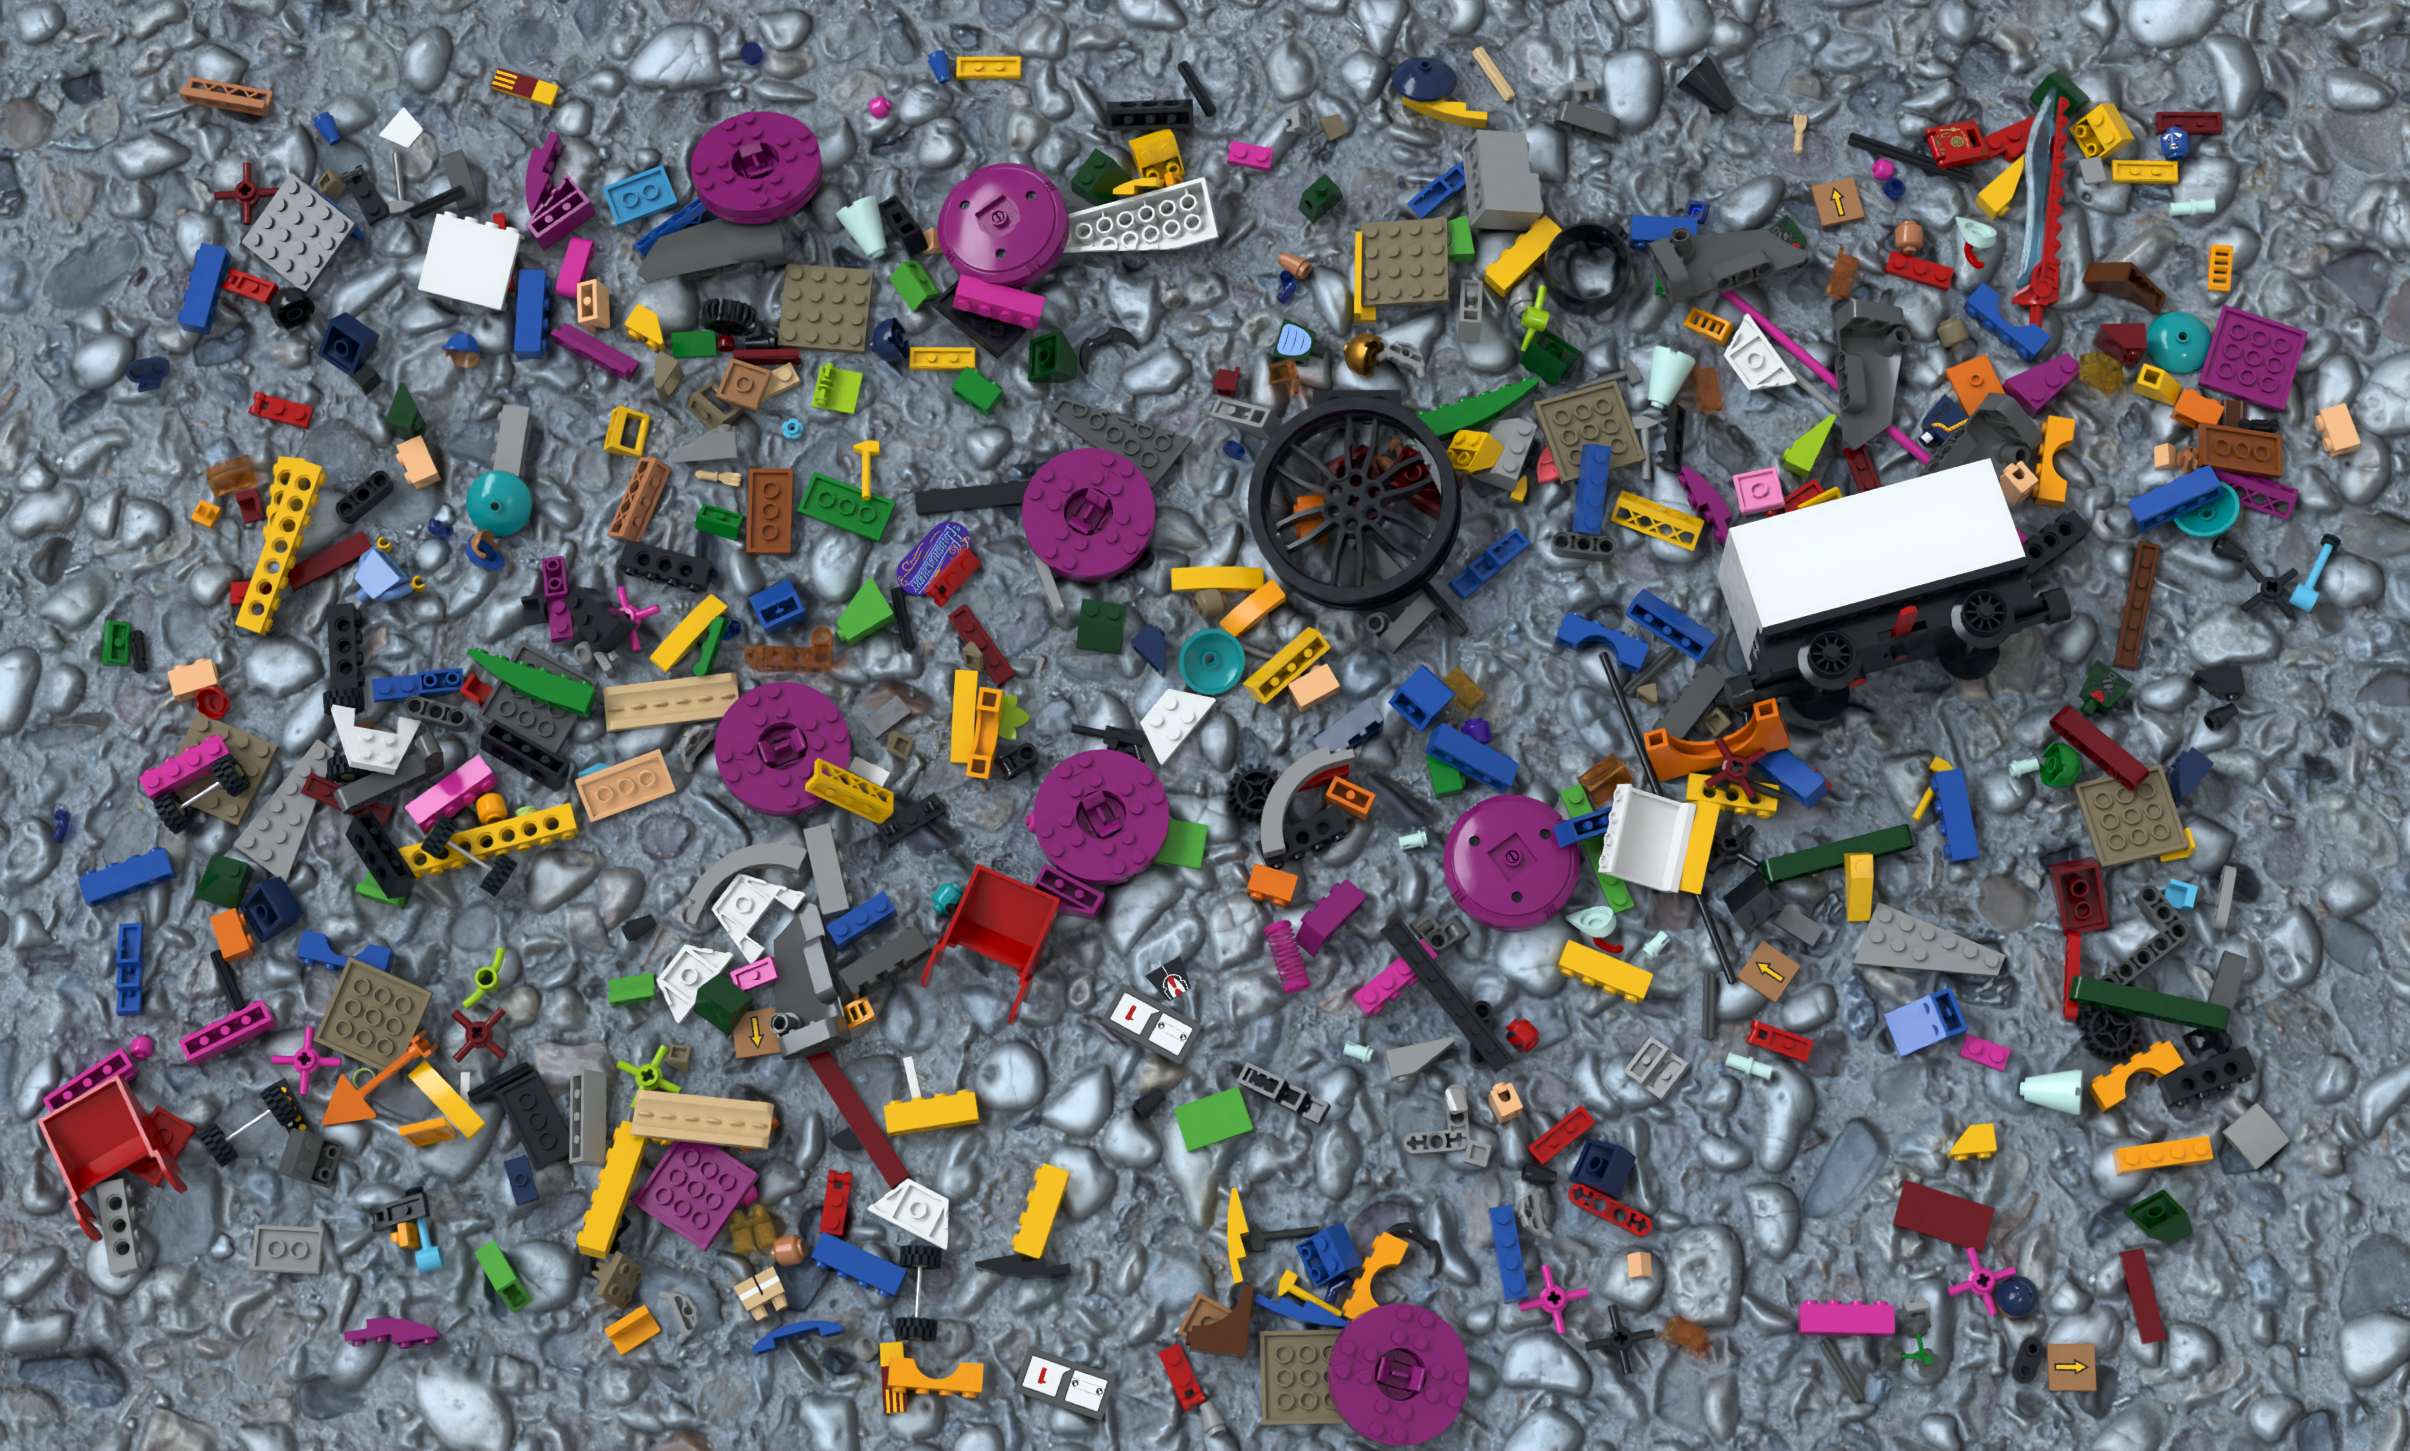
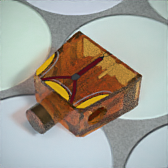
M1673 1316L1669 1318L1659 1339L1699 1359L1709 1340L1708 1331L1680 1316Z

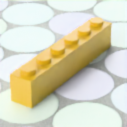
M622 1120L620 1128L616 1127L613 1148H609L606 1154V1161H608L606 1168L601 1169L598 1178L600 1182L599 1187L594 1189L591 1202L593 1204L591 1210L586 1211L583 1223H585L584 1229L579 1231L576 1244H578L581 1254L607 1260L650 1139L631 1136V1122Z

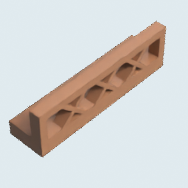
M189 77L187 87L182 86L180 95L185 103L268 117L274 95L273 91L195 77ZM194 84L203 85L206 90L193 88ZM221 88L225 90L226 94L214 91ZM238 92H244L247 97L237 96L235 94ZM260 95L266 96V101L255 98Z
M640 457L609 528L608 537L640 543L670 474L671 467L657 458Z

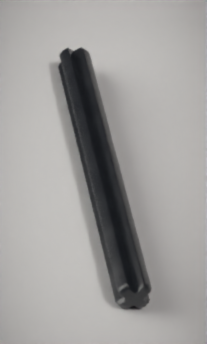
M1852 132L1848 139V144L1966 183H1969L1973 176V171L1959 166L1939 170L1938 162H1935L1934 158Z

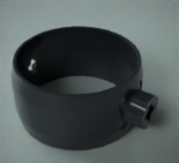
M1610 222L1606 227L1597 223H1578L1565 228L1552 240L1545 253L1542 276L1549 297L1558 307L1574 315L1593 316L1609 310L1622 298L1629 283L1631 259L1624 243L1628 238V233L1621 225ZM1579 241L1595 242L1605 246L1616 255L1622 265L1624 279L1617 288L1604 296L1596 298L1577 297L1566 292L1556 283L1549 267L1551 258L1558 250L1568 244Z

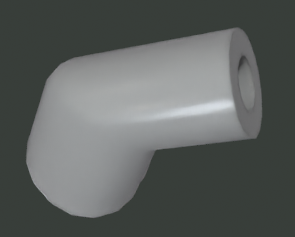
M2096 510L2092 531L2098 539L2109 542L2113 538V532L2104 523L2107 512Z

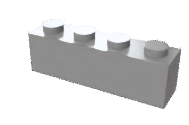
M503 404V410L498 414L500 429L495 434L496 453H493L491 458V465L494 466L493 471L502 470L513 473L522 481L533 418L530 407Z
M830 823L803 829L823 917L826 920L843 916L851 911L850 907L854 906L851 893H846L845 885H848L849 882L846 871L842 872L840 864L844 863L841 850H836L835 843L839 842L837 831L831 828Z
M584 1069L570 1073L569 1164L592 1167L606 1163V1072Z

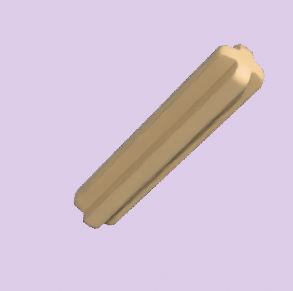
M1477 47L1472 52V55L1505 102L1511 101L1515 97L1514 91L1485 49Z

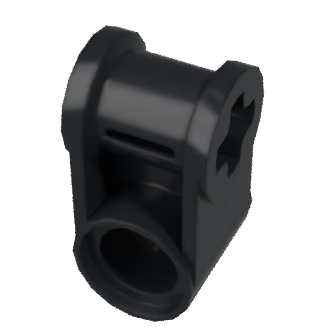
M1023 743L1015 749L1000 755L995 759L994 763L999 765L1005 775L1004 780L1010 781L1022 772L1035 766L1039 756L1033 744ZM1026 751L1034 753L1030 759H1023L1022 755Z

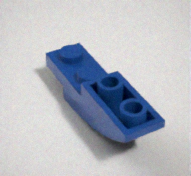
M462 668L417 672V675L372 679L374 703L387 701L404 703L411 696L427 699L437 698L460 692L459 690L464 685Z

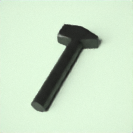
M1725 779L1716 784L1715 788L1728 792L1730 784L1740 786L1739 782H1731ZM1748 780L1754 792L1783 801L1785 792Z
M1254 1223L1250 1236L1251 1252L1265 1251L1264 1241L1313 1236L1319 1232V1226L1261 1232L1257 1223Z

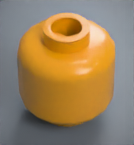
M486 793L476 802L478 817L482 824L489 825L503 821L508 815L505 800L499 794Z

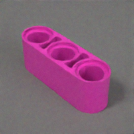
M574 236L570 239L556 284L557 295L577 299V283L585 282L594 253V241Z

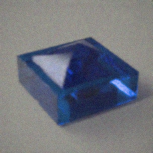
M1688 200L1683 217L1697 218V224L1705 225L1711 205L1709 202Z

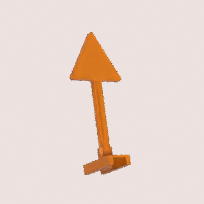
M424 1029L410 1040L413 1044L408 1047V1051L359 1090L354 1087L345 1074H341L322 1120V1125L375 1118L377 1116L376 1112L364 1097L413 1058L417 1059L421 1055L426 1058L439 1046L436 1043L432 1047L429 1046V1041L422 1037L427 1033Z

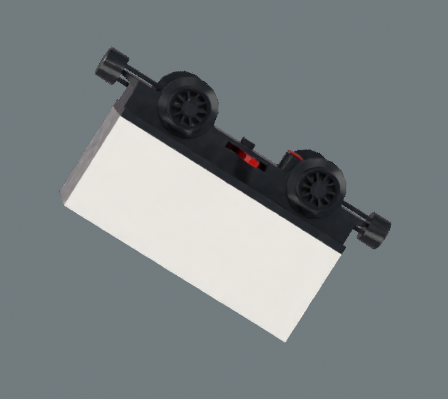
M1988 458L1729 528L1717 577L1748 669L1751 672L1750 676L1747 673L1724 679L1725 694L1731 709L1736 711L1751 707L1756 701L1761 699H1777L1785 696L1788 698L1793 709L1802 717L1813 721H1828L1840 715L1846 708L1850 697L1849 688L1858 687L1867 682L1865 674L1937 656L1944 670L1952 676L1966 681L1979 680L1989 675L1997 666L2000 656L1999 644L2003 643L2009 635L2019 633L2023 628L2041 623H2046L2049 626L2070 620L2071 606L2063 588L2060 587L2041 592L2038 598L2033 596L2025 574L2029 564L1991 459Z

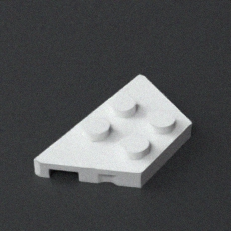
M1747 313L1738 331H1736L1731 344L1724 353L1726 360L1749 391L1797 383L1795 377Z
M1168 689L1142 719L1140 725L1161 767L1164 766L1216 703L1214 698Z
M684 945L657 979L658 985L677 1024L681 1025L694 1008L698 988L717 974L723 972L734 958L732 953Z
M906 1179L896 1189L891 1190L882 1199L868 1207L867 1210L947 1251L949 1199L910 1179Z

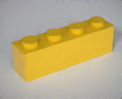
M1546 215L1541 220L1537 219L1530 226L1531 230L1526 234L1522 233L1516 239V244L1511 249L1509 247L1506 248L1500 255V259L1496 263L1492 262L1486 268L1484 281L1501 297L1504 298L1519 281L1523 280L1544 259L1549 244L1562 231Z
M1308 627L1242 684L1254 701L1265 705L1331 647L1319 630Z
M1568 940L1557 967L1561 971L1560 973L1566 977L1573 978L1575 976L1582 979L1581 982L1588 986H1600L1604 992L1610 995H1616V993L1622 995L1624 1000L1633 1004H1637V1002L1642 1004L1653 974L1571 940Z
M970 1090L957 1091V1095L948 1096L947 1093H940L934 1095V1098L931 1099L915 1097L911 1099V1102L902 1103V1100L888 1102L889 1105L884 1106L886 1128L889 1137L980 1123L975 1092H970Z
M1043 1163L1041 1169L1037 1168L1034 1176V1181L1037 1182L1035 1189H1030L1026 1203H1029L1027 1212H1022L1019 1220V1225H1022L1019 1234L1015 1233L1011 1246L1014 1247V1254L1021 1253V1256L1032 1260L1042 1259L1071 1176L1070 1171Z

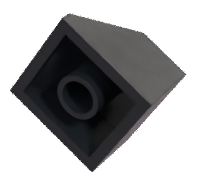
M1759 869L1723 897L1732 916L1745 933L1754 932L1786 906V903Z

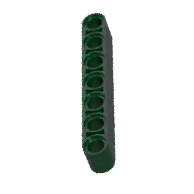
M1903 824L1766 859L1760 862V869L1768 882L1774 885L1845 867L1844 853L1867 852L1873 854V859L1912 849L1915 847L1909 825Z
M2083 976L2072 977L2068 998L2070 1001L2216 1033L2227 1032L2230 1009L2225 1006Z

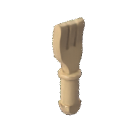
M1794 114L1793 129L1796 133H1794L1793 151L1797 155L1803 152V132L1806 129L1807 115Z
M697 470L695 477L698 480L721 481L724 485L740 487L742 474L733 472L719 474V472Z

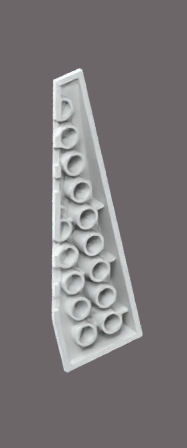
M1205 177L1070 213L1069 237L1063 253L1170 250L1217 239L1219 236L1209 184Z

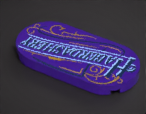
M943 522L935 526L898 565L896 575L902 590L910 596H927L924 592L925 588L964 547L971 550V537L967 529L956 522Z

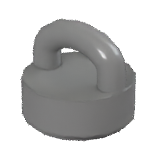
M1162 288L1161 293L1163 296L1161 297V302L1166 309H1174L1181 305L1184 297L1179 289Z
M583 641L575 646L574 656L578 662L586 665L595 660L593 654L596 651H592L588 642Z
M861 1336L853 1346L854 1353L863 1361H870L879 1351L876 1341L869 1336Z

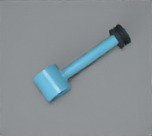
M2328 533L2324 534L2320 542L2323 548L2306 584H2297L2288 603L2308 613L2311 611L2319 595V592L2313 588L2331 551H2336L2341 542L2337 536Z
M414 1186L405 1190L406 1197L424 1193L422 1186ZM425 1218L416 1220L422 1249L415 1252L420 1273L423 1274L444 1268L440 1247L438 1245L431 1246Z

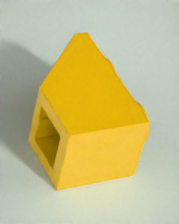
M638 303L624 324L627 335L636 341L639 339L644 341L645 345L654 351L658 349L665 352L666 347L657 314Z
M2144 363L2138 373L2132 392L2175 406L2181 385L2165 370Z
M1993 1123L1970 1125L1947 1153V1158H1954L1956 1162L1966 1161L1971 1156H1977V1159L1991 1158V1155L1997 1151Z

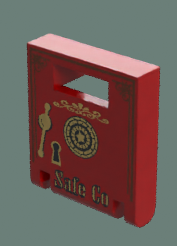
M1975 119L1929 128L1925 131L1928 145L1935 162H1938L1939 170L1985 161L1988 158L1989 153ZM1972 135L1977 145L1975 148H1973L1969 139Z

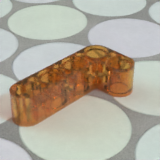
M820 626L813 631L811 647L754 645L745 650L744 659L747 666L754 671L826 673L833 665L834 638L829 628ZM822 635L829 637L824 643L818 642V638ZM758 655L756 661H752V659H754V656ZM774 656H783L780 662H772ZM798 656L805 657L802 663L794 662V659ZM819 657L827 658V661L823 664L816 663Z

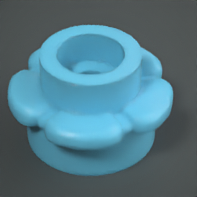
M794 418L789 419L788 422L785 421L782 425L783 435L792 440L799 438L804 430L803 424Z

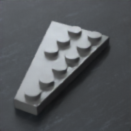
M319 739L316 740L233 844L276 877L281 876L286 884L289 882L291 870L297 861V854L305 840L317 804L316 800L301 794V790L310 772L328 779L327 759L337 755L334 750Z
M1878 902L1852 965H1871L1873 967H1894L1905 970L1939 971L1950 974L1962 973L1973 976L1997 977L2006 955Z

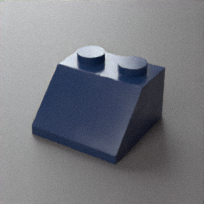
M344 312L330 319L318 355L347 374L351 371L355 375L373 354L380 335Z
M2193 747L2188 752L2183 750L2171 765L2174 770L2169 776L2176 808L2180 807L2214 764Z
M281 876L261 881L240 905L241 910L261 943L270 940L294 925L303 914L299 904Z
M1587 1138L1570 1180L1576 1184H1583L1605 1196L1619 1199L1636 1156L1620 1145Z

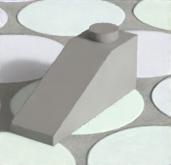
M1461 279L1458 342H1480L1482 280Z
M1218 397L1210 413V416L1216 420L1253 436L1268 440L1272 438L1282 424V421L1272 409L1223 397Z
M730 424L718 425L717 428H713L674 451L671 463L737 458L739 449L736 426L731 427Z
M1454 1037L1386 1050V1060L1391 1081L1397 1080V1083L1410 1081V1077L1417 1075L1454 1045Z

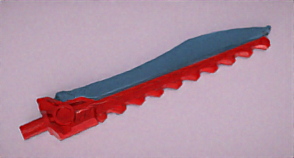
M2054 87L2047 93L2035 116L2025 149L2026 225L2018 279L2015 286L2019 291L2014 294L2012 299L2013 305L2018 304L2030 308L2029 325L2035 323L2041 329L2043 309L2058 303L2059 266L2061 263L2055 257V254L2062 247L2056 236L2063 228L2061 223L2057 222V218L2064 212L2062 205L2058 204V201L2065 194L2063 187L2061 188L2059 183L2066 176L2065 171L2060 168V165L2067 159L2061 147L2068 141L2066 134L2062 133V130L2069 123L2068 118L2063 115V112L2070 106L2068 99L2059 97L2055 128L2052 127L2056 95ZM2051 137H2054L2041 262L2031 271L2029 285L2027 286L2030 268L2038 261Z

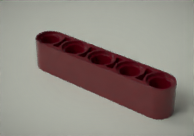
M2065 705L2049 721L2050 726L2056 733L2126 789L2134 791L2149 776L2148 769L2072 707Z

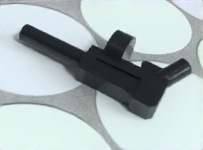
M1072 724L1071 733L1103 739V743L1108 744L1107 750L1118 751L1119 746L1125 747L1126 753L1134 754L1136 759L1142 763L1145 762L1142 751L1145 739L1143 730L1134 729V731L1107 725L1105 730Z

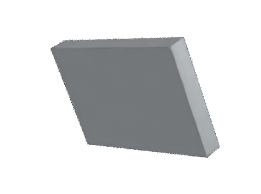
M255 1224L250 1271L321 1275L326 1229L319 1227Z

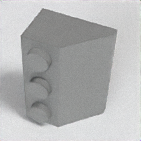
M1519 418L1493 421L1489 434L1504 449L1493 467L1474 471L1472 478L1514 492L1535 438L1537 425Z

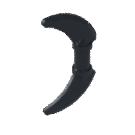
M1109 327L1104 335L1092 339L1086 338L1079 352V362L1083 372L1088 374L1089 359L1094 350L1109 341L1125 342L1139 350L1140 347L1135 337L1125 329Z
M1399 1223L1386 1230V1233L1394 1237H1409L1422 1245L1430 1261L1428 1278L1432 1279L1436 1275L1442 1261L1441 1247L1437 1240L1432 1241L1426 1238L1416 1228L1417 1225L1415 1223Z

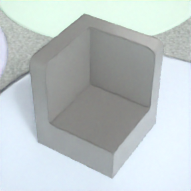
M2100 156L2079 160L2075 168L2077 177L2082 176L2085 185L2097 183L2098 189L2103 188L2106 176Z

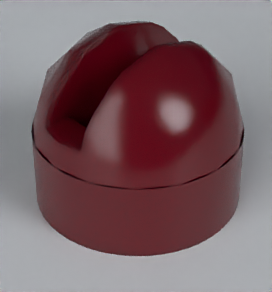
M729 334L721 335L718 339V350L721 352H732L735 350V340Z

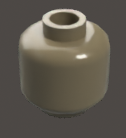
M1956 316L1941 322L1940 327L1937 329L1942 345L1945 348L1952 346L1953 350L1965 346L1964 341L1970 336L1964 321L1957 319Z
M1217 588L1203 589L1196 592L1195 597L1192 599L1194 612L1206 619L1222 614L1224 606L1227 605V599L1225 594L1221 593Z

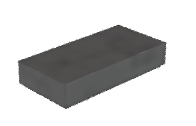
M897 695L862 721V724L873 738L878 740L911 715V711Z
M1787 904L1773 923L1810 948L1814 946L1824 930V927Z

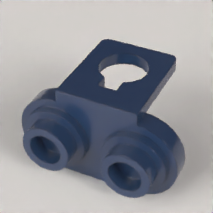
M162 356L135 360L127 365L126 376L130 381L139 383L138 392L159 389L162 378L169 373L170 364Z

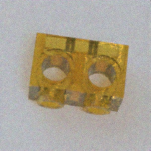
M2100 351L2079 355L2080 381L2088 384L2089 387L2100 390L2104 394H2110L2114 390L2123 388V363Z

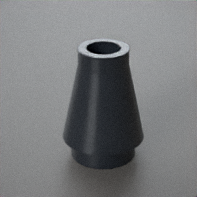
M771 332L746 338L745 340L746 350L779 349L777 345L778 336Z
M2217 537L2211 548V553L2215 554V557L2239 563L2243 562L2247 551L2241 549L2226 537Z
M2229 703L2210 710L2204 716V723L2209 730L2220 731L2238 714V709L2235 704Z
M649 914L626 921L625 925L621 926V929L628 942L633 940L636 942L657 925L653 916Z
M1157 1088L1153 1092L1134 1100V1104L1131 1106L1132 1110L1139 1119H1149L1166 1099V1096Z
M1531 1161L1524 1164L1521 1180L1526 1181L1527 1184L1554 1185L1557 1172Z

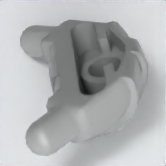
M1528 274L1510 290V306L1517 317L1522 318L1526 306H1535V298L1530 289L1531 283L1535 279L1533 274Z
M1396 341L1386 346L1383 351L1375 356L1378 362L1383 360L1396 363V366L1399 368L1412 369L1420 380L1426 377L1422 352L1408 342Z
M696 725L690 731L687 730L683 734L679 747L686 772L690 773L693 771L695 757L703 751L711 740L716 738L718 729Z
M1538 1187L1519 1200L1517 1219L1521 1222L1524 1230L1538 1237L1541 1236L1547 1241H1551L1553 1234L1546 1229L1547 1226L1544 1224L1543 1212L1540 1206L1544 1189Z
M661 1290L658 1293V1297L666 1300L667 1304L671 1306L673 1315L680 1327L678 1330L680 1333L676 1341L682 1344L694 1332L697 1324L700 1323L699 1305L694 1302L689 1294L685 1295L681 1292Z

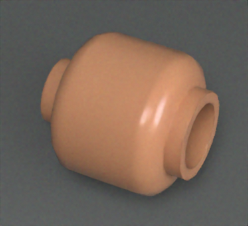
M1915 221L1901 222L1894 232L1895 247L1903 251V254H1915L1916 250L1921 249L1924 244L1923 228Z
M796 1234L776 1239L774 1247L771 1248V1255L773 1260L777 1261L782 1267L800 1264L803 1262L804 1257L807 1256V1245L803 1238L800 1239Z

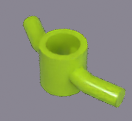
M1544 285L1539 286L1535 306H1526L1522 316L1521 326L1528 328L1521 350L1524 352L1530 341L1534 339L1536 331L1544 332L1548 322L1549 311L1542 310L1547 293V287Z
M497 947L492 966L482 967L476 972L475 982L478 988L470 997L462 1002L467 1010L477 1003L485 993H493L499 989L501 979L497 973L503 964L505 948ZM487 975H492V983L482 985L483 978Z

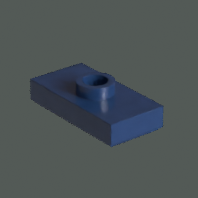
M523 1155L505 1161L504 1165L516 1205L521 1206L539 1200L527 1156Z

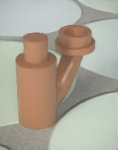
M1394 437L1387 448L1390 449L1391 453L1396 452L1398 457L1403 450L1400 445L1402 440ZM1377 453L1375 463L1378 464V469L1385 473L1395 461L1386 455L1382 457Z

